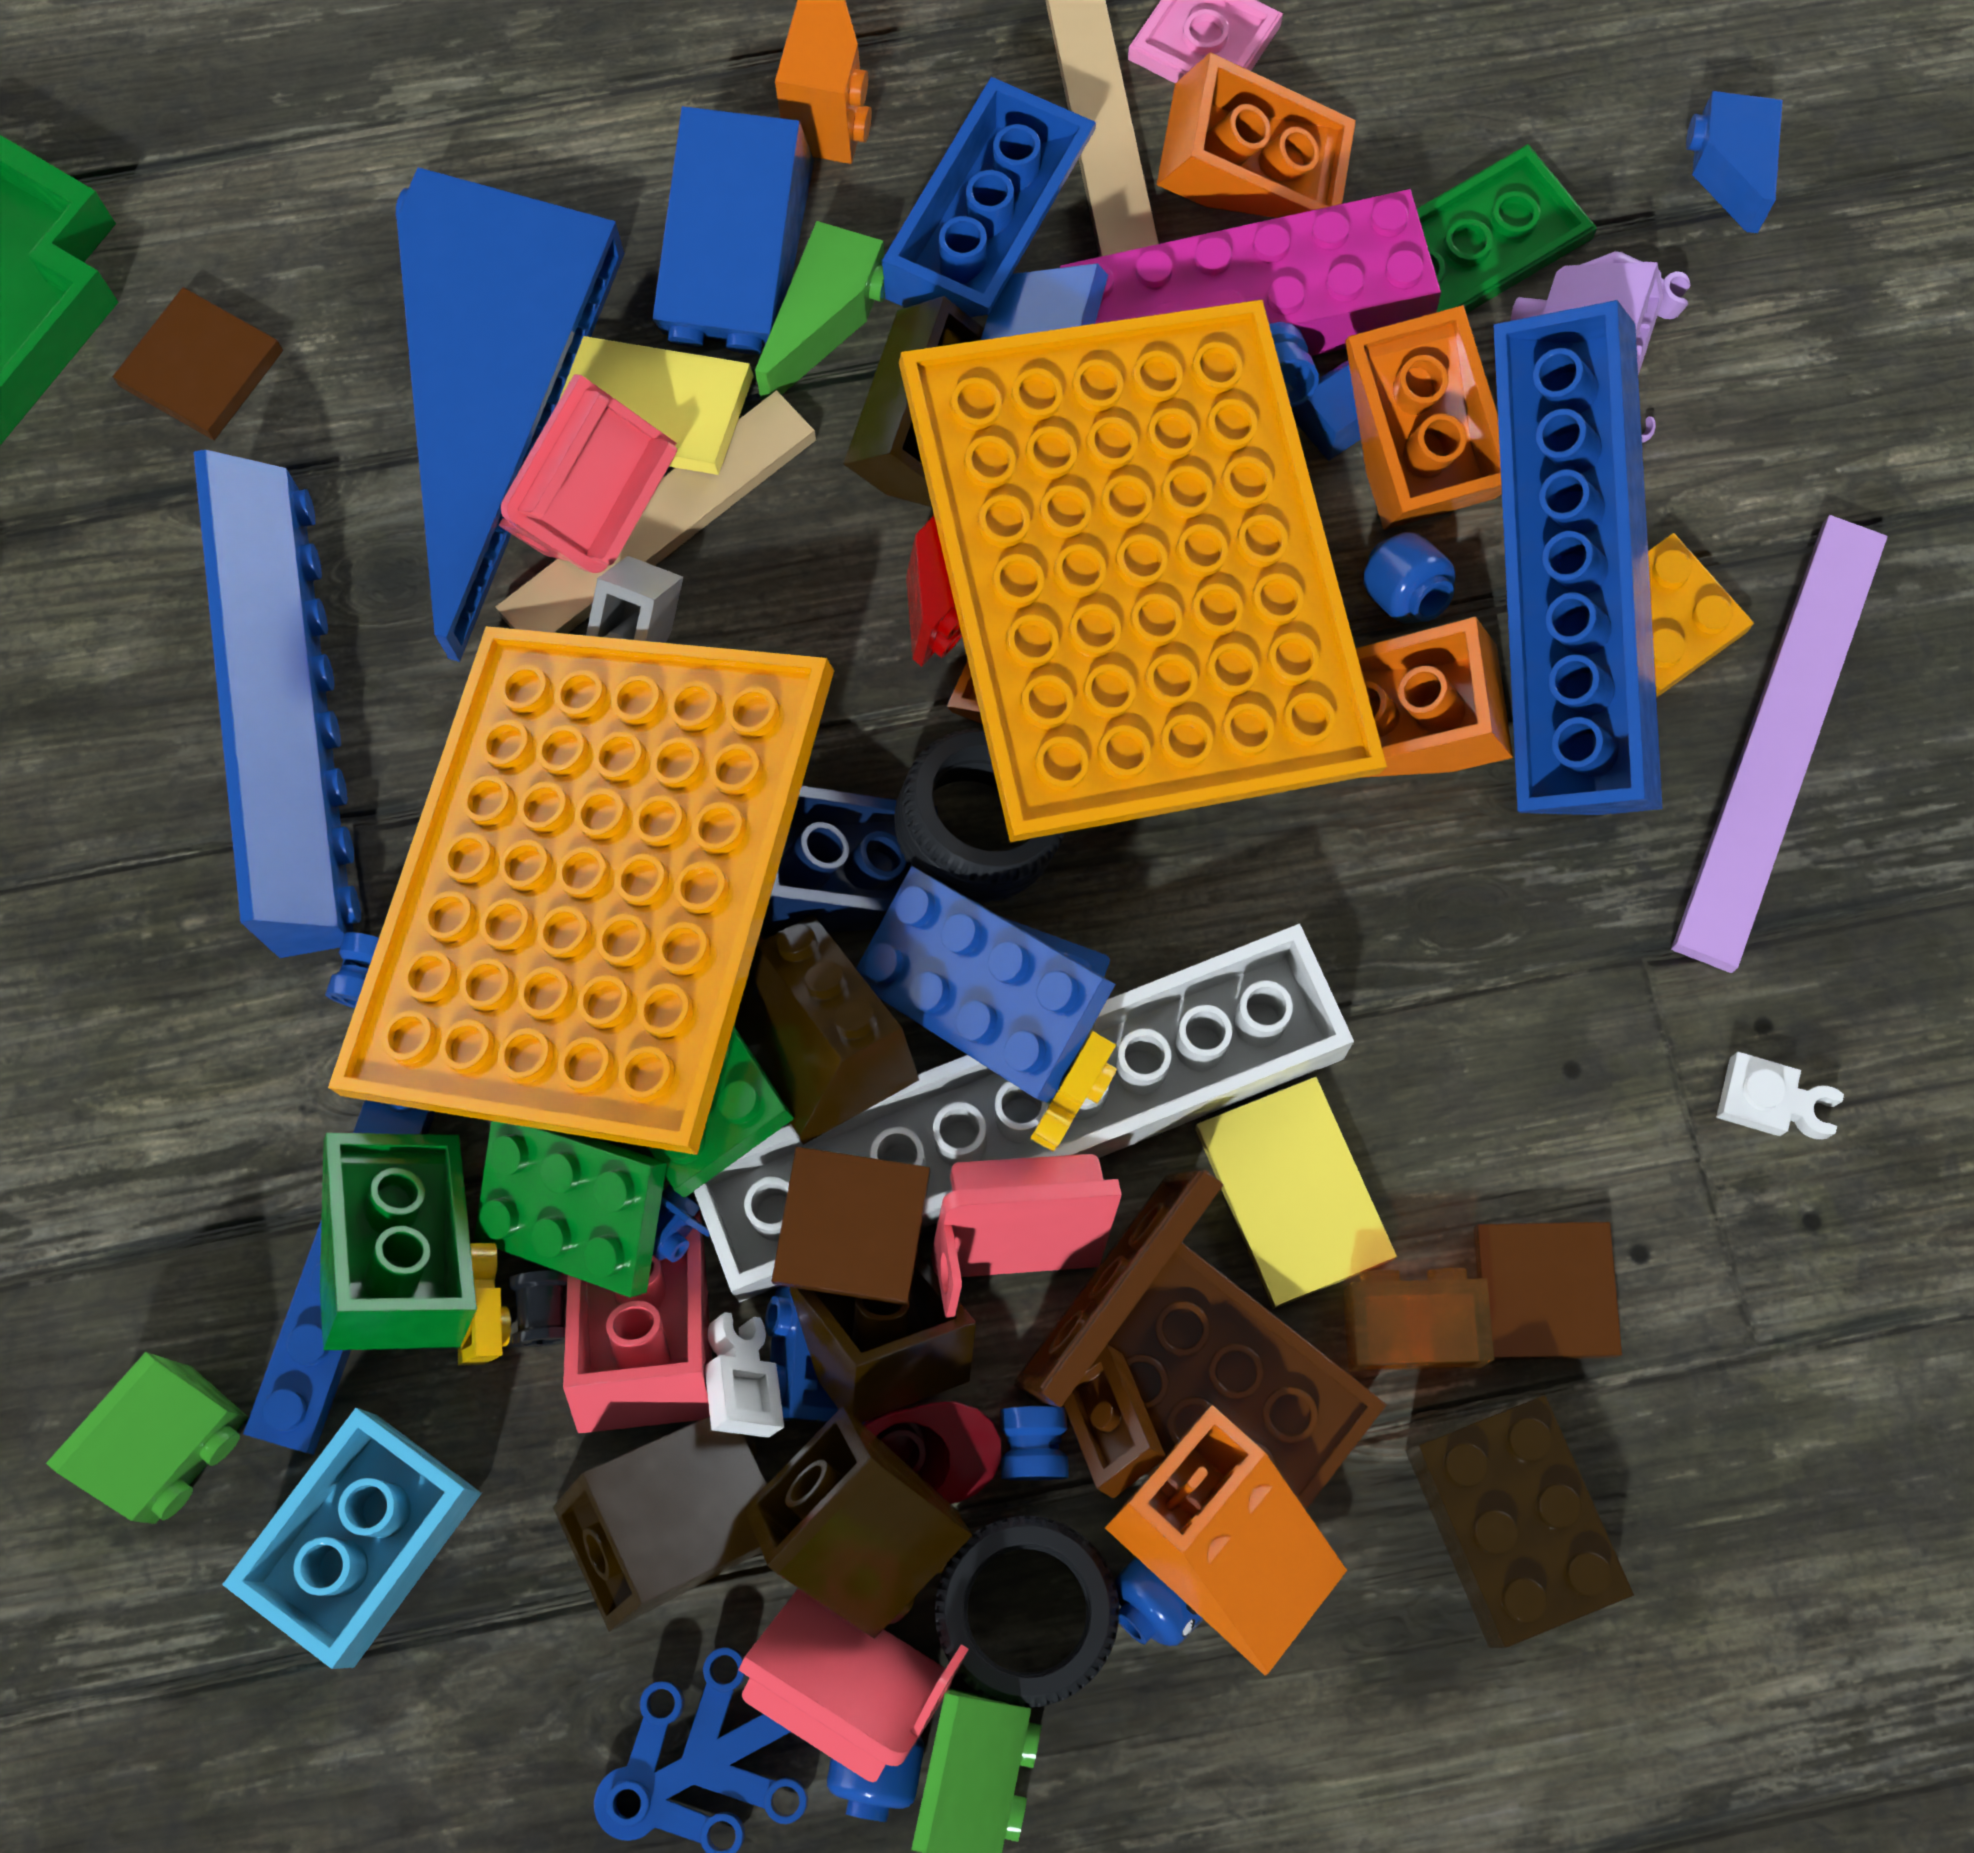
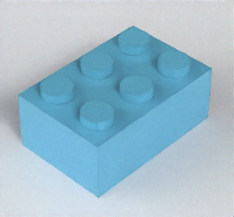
M355 1408L222 1585L331 1669L354 1668L482 1493L381 1417Z

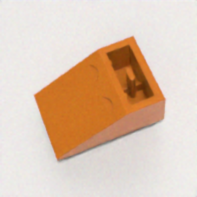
M1213 1405L1187 1430L1166 1455V1458L1158 1464L1105 1527L1108 1532L1264 1676L1275 1666L1347 1572L1343 1563L1268 1455Z

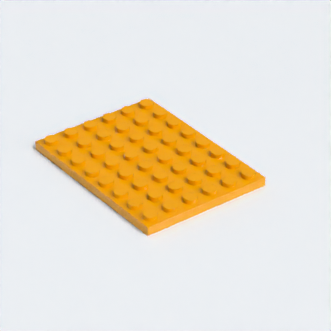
M1263 300L901 352L899 367L1010 842L1380 774L1387 767Z
M486 626L328 1088L343 1097L697 1155L834 674V669L828 659Z

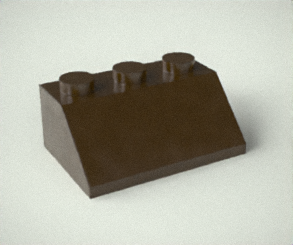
M945 296L897 310L843 465L885 495L932 507L899 367L901 352L980 341L984 331L980 324Z
M814 914L757 944L734 1027L794 1117L788 1125L802 1145L919 1081L902 1027Z

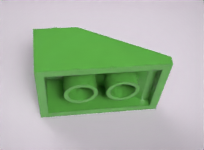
M949 1688L945 1692L911 1850L922 1853H1002L1005 1839L1019 1841L1027 1798L1014 1795L1019 1767H1034L1042 1728L1040 1724L1029 1722L1031 1707L1008 1704L989 1699L980 1694Z

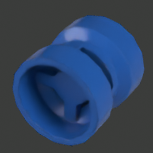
M1271 323L1269 326L1290 405L1295 407L1305 402L1314 394L1319 383V374L1311 356L1308 354V347L1300 329L1290 323Z
M346 932L344 934L338 952L343 962L340 971L333 974L330 978L325 993L329 999L348 1007H356L379 937L356 932Z
M1026 1406L1000 1409V1430L1007 1436V1444L1010 1445V1450L1001 1457V1479L1016 1481L1068 1479V1456L1062 1450H1059L1061 1436L1068 1430L1066 1408Z

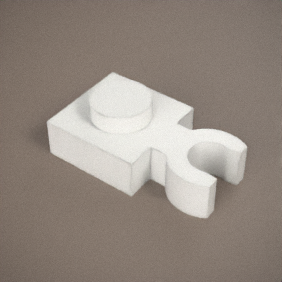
M1736 1052L1729 1060L1716 1118L1777 1136L1788 1132L1790 1121H1793L1804 1135L1813 1139H1827L1836 1133L1837 1126L1820 1121L1815 1116L1814 1105L1815 1103H1821L1825 1106L1835 1107L1843 1101L1844 1094L1830 1086H1817L1809 1091L1799 1089L1798 1083L1801 1070Z
M724 1312L709 1324L708 1340L713 1351L718 1355L704 1366L712 1431L769 1438L784 1428L776 1363L760 1361L759 1349L764 1345L766 1338L765 1327L759 1317H753L739 1327V1336L733 1328L732 1313Z

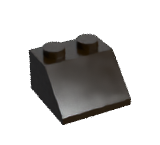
M918 1252L909 1305L790 1287L789 1290L818 1382L838 1409L843 1406L861 1423L970 1381L976 1321L959 1301L955 1317H945L938 1276Z

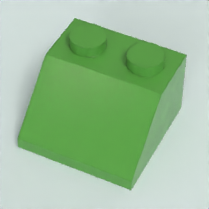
M145 1352L46 1464L56 1473L130 1521L156 1524L159 1519H169L185 1505L193 1492V1488L189 1485L207 1464L210 1466L216 1465L233 1450L240 1439V1434L237 1430L249 1417L192 1366Z

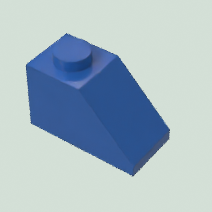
M1712 91L1702 115L1693 114L1687 132L1686 149L1694 151L1692 175L1746 232L1758 234L1776 200L1783 100Z

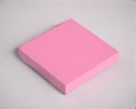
M1161 0L1129 46L1128 60L1173 83L1180 80L1210 52L1251 71L1281 27L1283 13L1257 0Z

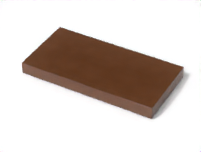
M1206 1170L1166 1175L1014 1380L1016 1382L1014 1386L1032 1400L1061 1408L1224 1184Z

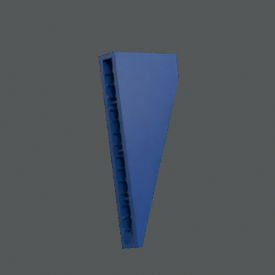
M418 167L409 188H404L399 194L396 203V219L434 634L448 659L460 662L511 537V533L499 526L502 518H504L501 513L502 500L559 401L583 336L591 337L625 253L616 221Z

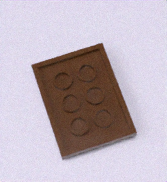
M1183 1243L1179 1245L1108 1342V1345L1123 1354L1165 1455L1170 1452L1187 1430L1213 1405L1268 1455L1305 1510H1307L1387 1405ZM1158 1464L1155 1467H1153L1150 1471H1148L1146 1474L1149 1476L1153 1472V1470L1158 1466Z

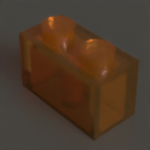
M1465 1268L1432 1269L1426 1271L1427 1280L1401 1281L1400 1271L1361 1272L1360 1282H1352L1343 1291L1348 1371L1481 1368L1494 1361L1487 1278L1467 1279V1269Z

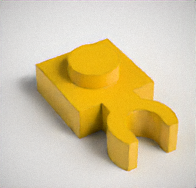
M1092 1031L1030 1139L1054 1152L1085 1099L1088 1098L1098 1104L1117 1071V1068L1107 1063L1116 1044Z
M470 1243L477 1310L462 1344L458 1348V1365H484L503 1355L502 1346H507L510 1340L511 1317L508 1307L501 1306V1288H495L497 1272L496 1243Z

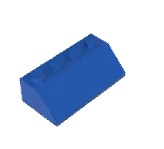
M991 77L882 259L885 299L907 308L945 296L970 317L989 315L1096 129V122Z

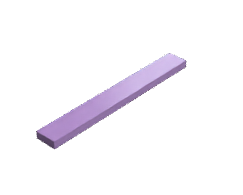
M1829 515L1822 524L1671 950L1729 973H1733L1738 968L1888 536Z

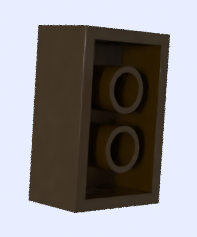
M1546 1395L1406 1451L1489 1648L1510 1647L1634 1596Z

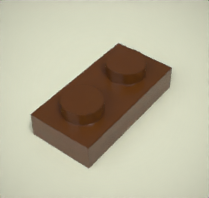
M1107 1344L1064 1402V1406L1096 1488L1115 1498L1164 1460L1166 1455L1123 1354Z

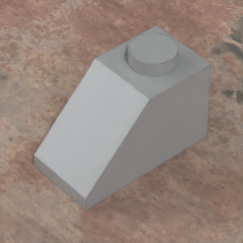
M630 556L625 557L597 578L586 636L666 643L672 631L683 576Z

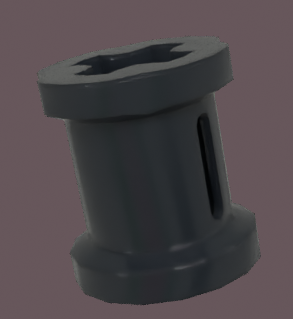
M556 1270L521 1273L508 1278V1288L516 1292L518 1331L511 1335L514 1347H541L565 1343L566 1326L563 1287L567 1285V1274Z

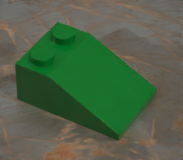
M325 1134L323 1141L320 1304L323 1350L460 1348L476 1313L477 1306L459 1135Z

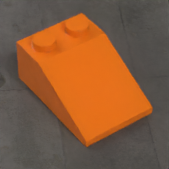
M797 0L775 79L780 118L800 121L813 157L852 164L858 141L866 143L868 139L872 110L871 107L864 106L868 90V71L860 70L858 43L846 0Z
M1210 52L1175 83L1156 185L1205 207L1274 218L1339 205L1343 201L1356 120Z
M1464 305L1348 336L1345 342L1365 469L1383 529L1394 528L1493 500L1502 494L1498 414Z
M1476 617L1355 648L1387 765L1380 774L1367 777L1455 772L1513 758L1497 644Z

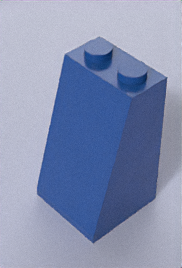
M682 106L653 311V321L663 334L668 335V341L688 347H701L704 340L726 342L727 349L743 354H760L762 347H765L791 284L814 159L800 121Z

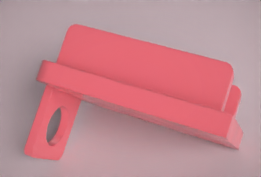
M574 374L502 500L501 513L504 518H502L499 526L548 557L569 561L586 572L600 573L617 560L676 455L677 447L675 446L677 443L584 376Z
M1094 1154L970 1161L953 1164L950 1174L952 1192L945 1195L942 1200L931 1253L933 1271L939 1279L945 1317H955L962 1288L961 1277L1099 1267L1122 1196L1119 1180L1103 1179L1100 1161Z
M798 1588L744 1657L738 1671L748 1676L749 1680L742 1692V1698L747 1704L869 1782H875L886 1765L898 1766L905 1761L944 1699L945 1692L950 1688L952 1680L969 1649L961 1644L945 1669L884 1629L875 1639Z

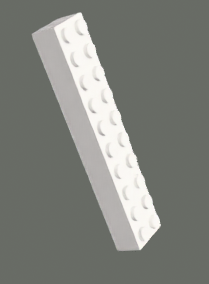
M1297 924L1107 999L1095 1021L1092 1031L1116 1044L1107 1063L1117 1068V1071L1098 1104L1088 1098L1085 1099L1054 1152L1030 1139L1050 1104L1035 1099L968 1055L918 1074L919 1081L804 1145L799 1141L790 1126L781 1128L694 1191L731 1292L739 1302H742L781 1286L773 1284L771 1280L796 1147L930 1167L931 1173L921 1229L938 1223L942 1200L945 1195L952 1192L950 1174L953 1164L957 1162L1094 1154L1100 1158L1344 1060L1354 1040L1301 925Z

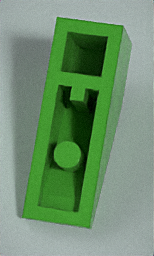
M816 221L755 369L761 401L776 390L783 395L867 322L875 300L879 302L884 301L885 288L882 259L885 255L883 240Z

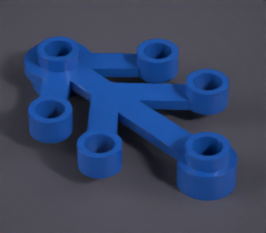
M719 1648L708 1655L703 1665L706 1686L682 1758L657 1772L655 1771L668 1726L681 1716L685 1706V1698L679 1686L669 1681L655 1682L644 1690L640 1699V1710L643 1720L628 1764L606 1775L595 1793V1816L601 1828L608 1835L619 1840L631 1841L642 1838L654 1828L701 1843L706 1853H736L742 1847L745 1840V1827L738 1816L730 1812H720L711 1817L668 1800V1798L692 1785L764 1808L768 1816L780 1824L793 1823L804 1814L808 1806V1793L800 1781L790 1777L774 1780L731 1765L791 1731L762 1714L718 1738L734 1689L743 1683L746 1675L738 1671L732 1682L724 1684L714 1677L713 1666L719 1657L728 1655L736 1661L739 1670L744 1656L739 1651L733 1648ZM659 1689L668 1690L675 1700L674 1709L667 1717H659L651 1709V1698ZM784 1786L793 1788L799 1796L798 1809L789 1815L780 1813L775 1808L773 1802L775 1792ZM624 1789L634 1790L641 1799L640 1810L634 1817L622 1815L617 1808L618 1795ZM725 1821L734 1828L736 1838L732 1847L719 1849L712 1843L710 1831L716 1822Z

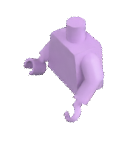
M1612 252L1581 265L1564 266L1556 272L1547 300L1518 297L1513 305L1511 321L1618 300L1635 322L1639 375L1657 316L1664 319H1674L1680 315L1688 305V301L1680 297L1690 288V280L1683 272L1670 273L1663 279L1661 278L1657 262H1641L1622 252ZM1648 416L1646 418V429L1642 435V443L1648 441L1655 432L1656 425L1653 417Z

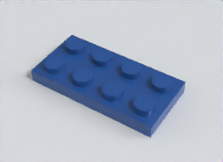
M911 866L856 968L879 999L1035 1099L1049 1104L1116 985Z

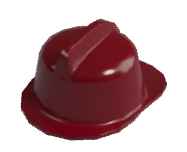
M957 1401L930 1403L910 1409L902 1407L870 1419L863 1424L951 1504L978 1494L994 1478L1001 1461V1439L992 1420L976 1407Z

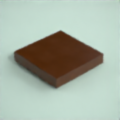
M182 287L112 377L119 387L215 441L281 355L283 349L275 338Z
M796 1147L772 1274V1283L787 1287L909 1305L931 1173L930 1167Z
M1610 1222L1477 1224L1474 1227L1483 1360L1617 1358L1622 1356Z

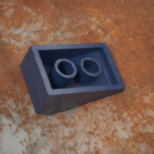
M802 786L761 930L781 932L813 914L828 933L878 929L911 868V863L905 860V856L900 850L895 832L894 814L897 800ZM934 806L936 813L938 815L937 806Z

